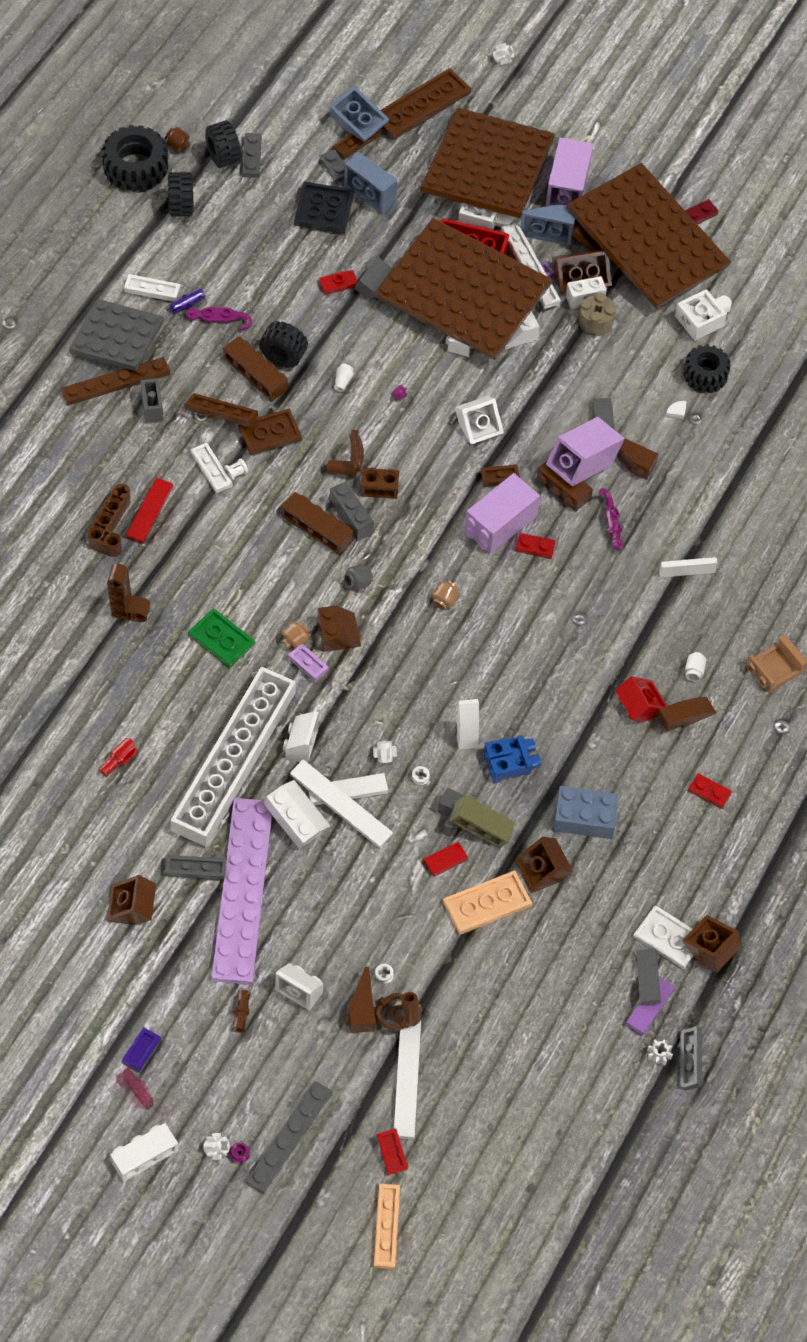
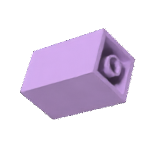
M559 137L548 184L546 207L554 205L567 206L568 203L584 195L591 163L592 143Z
M596 417L559 436L546 465L570 485L574 486L612 466L625 438L602 419Z
M513 473L466 511L464 530L466 535L471 539L473 538L481 549L492 554L537 517L540 495Z

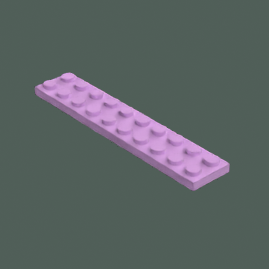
M234 798L227 851L226 876L223 883L212 972L213 982L253 985L272 814L263 804L264 800Z

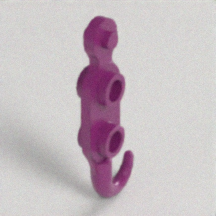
M206 307L201 311L190 308L186 312L189 320L201 318L205 322L227 323L236 319H245L247 323L241 326L240 330L248 329L252 324V318L249 314L227 307Z
M601 488L599 495L601 497L604 495L607 505L604 513L609 523L607 530L609 535L613 537V547L619 551L623 549V541L620 540L623 529L618 520L620 514L618 509L614 507L613 498L609 491Z

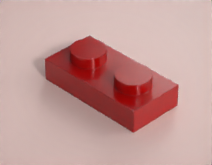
M519 533L515 552L552 560L556 540Z
M697 773L688 788V792L723 809L732 794L730 789Z

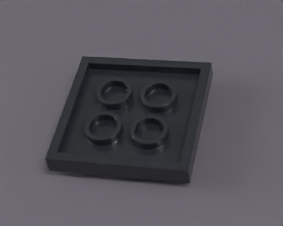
M304 181L294 218V226L345 234L355 190Z

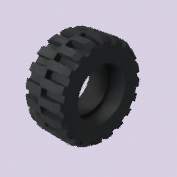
M129 125L127 128H119V131L115 130L111 133V136L106 138L102 146L104 174L111 183L113 182V185L118 188L122 187V190L128 191V189L132 190V192H137V190L146 191L149 187H155L156 183L159 184L166 176L169 166L166 141L158 132H153V129L149 127L144 128L141 125H138V127ZM131 154H141L148 157V159L138 163L123 160L124 157Z

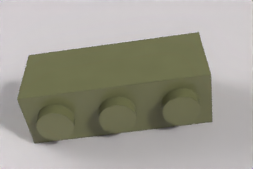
M466 795L456 801L450 822L498 848L509 842L515 823L508 816L499 814L492 810L490 806L483 805L477 802L475 798Z

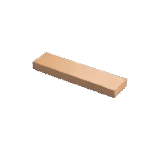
M379 1184L374 1268L395 1269L400 1185Z

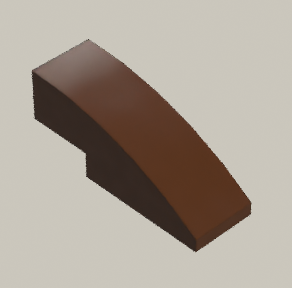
M699 697L659 709L657 717L668 732L679 726L685 728L716 714V711L707 697Z

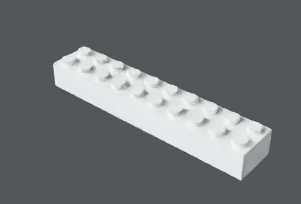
M264 667L259 669L171 819L172 832L205 847L208 846L294 697L296 681Z

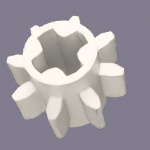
M504 43L495 46L496 50L493 52V57L497 63L501 62V65L512 62L511 58L514 56V51L510 45Z
M392 741L377 742V747H373V756L378 758V762L381 763L392 762L393 757H397V747L392 746Z
M655 1039L653 1046H648L647 1051L650 1052L648 1060L652 1059L655 1062V1066L660 1063L665 1066L667 1059L672 1058L673 1054L670 1053L672 1045L668 1046L665 1040L657 1042Z
M214 1133L212 1136L206 1137L204 1151L207 1157L212 1156L213 1160H221L222 1157L227 1156L230 1143L226 1136L221 1137V1133Z

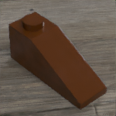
M625 438L617 457L631 473L647 480L657 464L658 453Z
M369 967L364 968L350 1002L349 1012L345 1014L346 1027L350 1026L351 1034L375 1031L376 1021Z

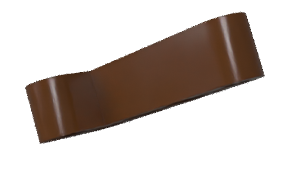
M118 484L113 488L87 532L89 547L110 557H117L122 552L121 537L113 531L131 502L130 488L126 484Z
M118 563L111 565L107 587L112 616L117 619L145 622L151 602L146 598L131 595L129 572L125 565Z

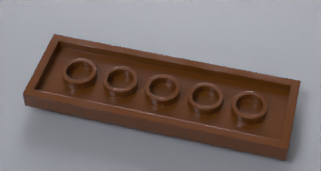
M449 68L381 109L390 119L381 129L392 140H395L470 94L471 87Z

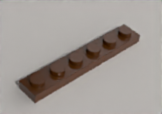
M162 357L140 364L137 371L122 369L62 387L61 390L67 406L141 384L140 380L170 375V369L165 358Z

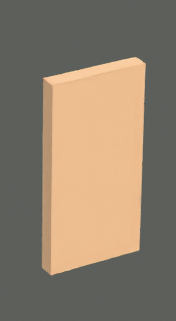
M515 870L443 898V904L459 935L532 906V902Z

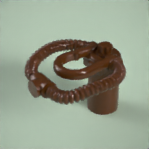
M351 430L349 435L351 443L350 461L328 460V475H357L359 471H362L364 448L359 436V430Z
M393 993L385 998L380 997L378 1000L379 1005L375 1008L374 1012L375 1018L384 1028L398 1031V1029L403 1030L419 1024L423 1008L415 993ZM394 999H400L402 1005L391 1007L388 1014L392 1020L400 1023L397 1025L389 1024L381 1016V1010L385 1009ZM403 1010L402 1019L393 1015V1012Z

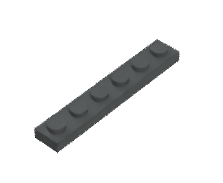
M314 1081L247 1178L246 1184L262 1194L266 1192L331 1097L332 1090Z

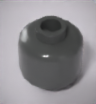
M359 564L346 570L344 582L348 588L357 591L370 586L373 574L366 565Z

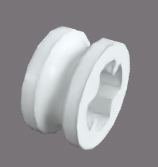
M418 766L413 770L412 780L415 784L425 785L429 781L430 773L426 767ZM419 773H423V776L425 777H423V779H418L419 777L417 775H419Z
M381 964L376 968L375 976L377 981L387 984L393 980V969L390 965ZM387 970L386 978H382V974L379 975V973Z

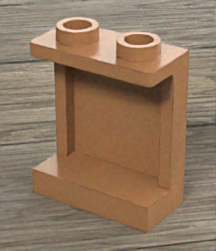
M783 635L779 638L776 645L755 657L753 654L748 656L746 665L748 671L756 676L759 684L768 692H771L804 673L807 667V660L788 637Z

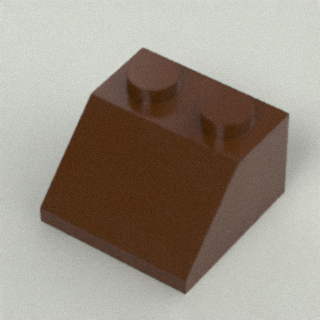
M337 605L318 608L317 621L323 652L361 647L354 612Z
M541 837L515 859L531 892H536L559 883L573 872L556 838Z
M137 875L112 884L106 921L139 925L152 920L156 883L141 875Z
M708 915L682 940L686 948L701 965L716 973L741 948L739 931Z

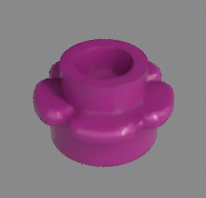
M399 385L391 393L394 397L393 400L396 401L398 399L401 401L407 395V387L404 388L402 385Z
M235 1143L229 1150L231 1159L236 1163L240 1161L245 1162L249 1158L250 1149L244 1143Z

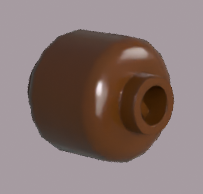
M179 127L171 128L164 138L166 145L177 153H180L182 150L186 151L191 144L189 142L190 135Z

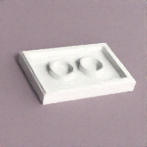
M655 905L636 930L633 938L650 949L656 948L659 955L683 970L693 958L691 952L682 942L691 932L692 928Z

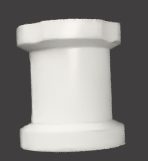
M239 459L238 462L230 466H224V470L231 481L241 474H248L247 465L242 459Z

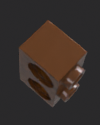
M363 468L361 497L397 499L399 470Z

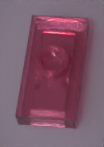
M129 1067L123 1070V1080L145 1109L149 1110L152 1108L153 1098L148 1093V1087L142 1079L138 1080Z

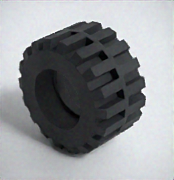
M225 120L206 126V144L216 166L222 168L240 162L241 146L237 133L231 123Z
M169 172L168 202L171 217L192 216L194 213L193 177L191 172Z
M283 321L271 322L259 341L261 353L272 363L285 368L297 366L309 345L302 331L292 324Z
M705 344V346L699 345L697 348L694 347L686 357L683 372L685 382H689L688 386L690 388L694 387L695 391L700 390L701 393H705V391L713 393V390L719 391L720 388L725 386L731 364L730 358H727L728 354L726 352L723 353L721 348L717 349L715 345L711 347L709 344ZM700 367H709V368H711V369H713V370H712V371H707V370H704V369H702V368H700Z

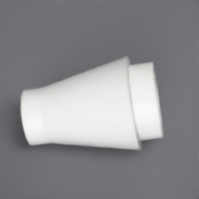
M340 364L337 367L334 385L336 391L344 392L345 387L354 375L353 368L350 365Z

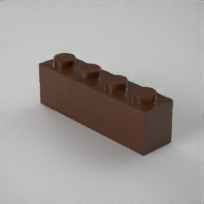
M239 336L223 347V358L271 402L288 390L286 375L280 373L271 362L264 359L263 355L259 351L254 350L247 340L244 341Z
M294 492L281 506V516L336 554L340 555L353 542L354 531L349 525L341 523L334 515L328 514L319 505L310 502L304 495Z

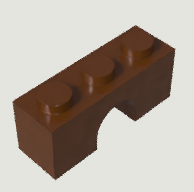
M547 461L538 468L536 477L538 482L551 490L554 496L563 500L567 507L577 512L591 500L593 488L584 481L574 486L564 482L561 476L546 465Z

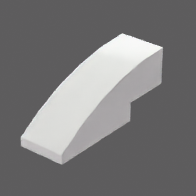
M478 699L459 701L456 719L459 750L478 748Z

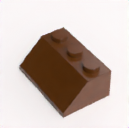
M603 249L552 257L555 279L561 294L566 293L567 283L600 276L605 287L612 286L609 256Z

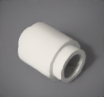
M694 652L688 655L684 672L687 680L698 682L703 677L707 661L703 654Z

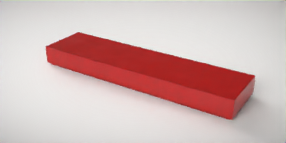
M159 478L155 479L126 534L127 539L144 544L173 489V483Z

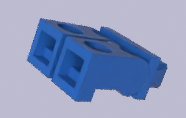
M520 735L516 738L485 742L483 754L489 767L493 784L500 783L502 779L519 777L524 774L529 775L532 769L540 767V756L538 754L529 756L528 753L536 749L533 738L524 739Z

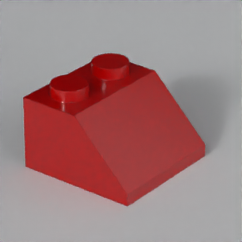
M631 676L615 689L618 700L625 706L628 717L633 721L645 722L658 716L659 709L667 706L653 681L649 679Z

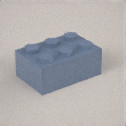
M360 152L345 163L344 186L346 188L354 189L355 195L381 214L396 203L397 179L393 175L388 174L381 166L376 165Z
M560 786L554 831L612 839L615 830L618 794Z

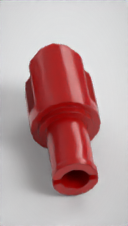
M125 738L110 752V758L98 768L105 777H108L118 766L126 765L138 753L132 739Z

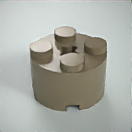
M598 293L597 295L585 298L581 302L580 328L587 334H596L595 336L609 333L614 324L616 314L614 302L606 297L604 293Z

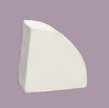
M687 401L673 403L668 408L666 417L684 419Z

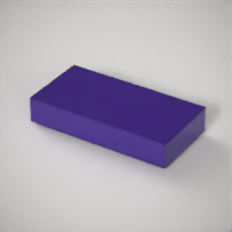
M143 1027L122 1058L121 1063L140 1072L160 1042L161 1036Z

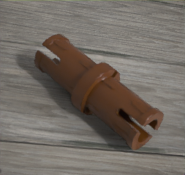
M238 990L236 1006L233 1008L234 1021L232 1030L237 1033L245 1032L246 1019L250 1011L248 1004L251 993L247 990Z

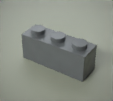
M345 481L330 488L329 501L343 522L352 528L356 541L358 542L372 535L374 521Z

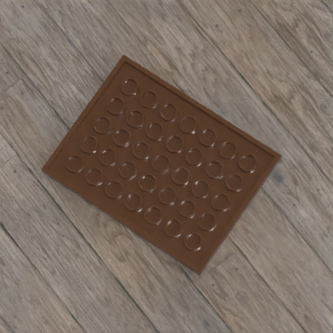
M457 108L421 184L420 192L521 218L522 211L525 209L553 144L555 133L503 120L498 117L484 115L483 113Z
M642 163L582 195L566 206V209L655 309L728 267L731 263L726 255Z
M432 218L377 289L375 297L496 360L550 287L552 278Z

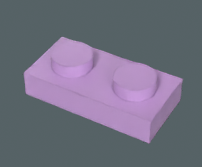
M301 644L288 654V659L314 682L329 671V667L304 644Z

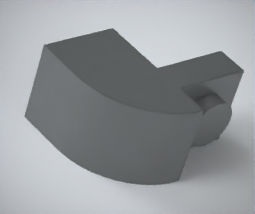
M447 787L439 801L438 812L448 816L443 834L451 837L453 831L457 832L459 829L458 825L450 822L456 801L464 796Z

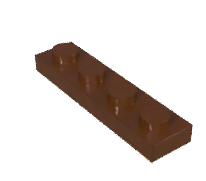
M195 393L185 403L186 410L251 427L258 417V410Z

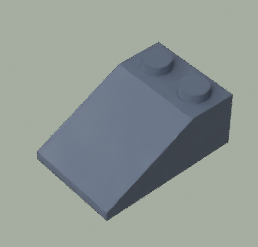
M353 86L330 105V117L341 128L364 142L390 121L356 86Z
M554 205L522 211L520 228L525 237L570 246L576 219L566 209L565 205Z

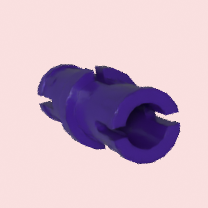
M199 288L191 294H185L181 299L170 303L171 311L176 314L187 307L191 308L193 304L205 299L203 290Z

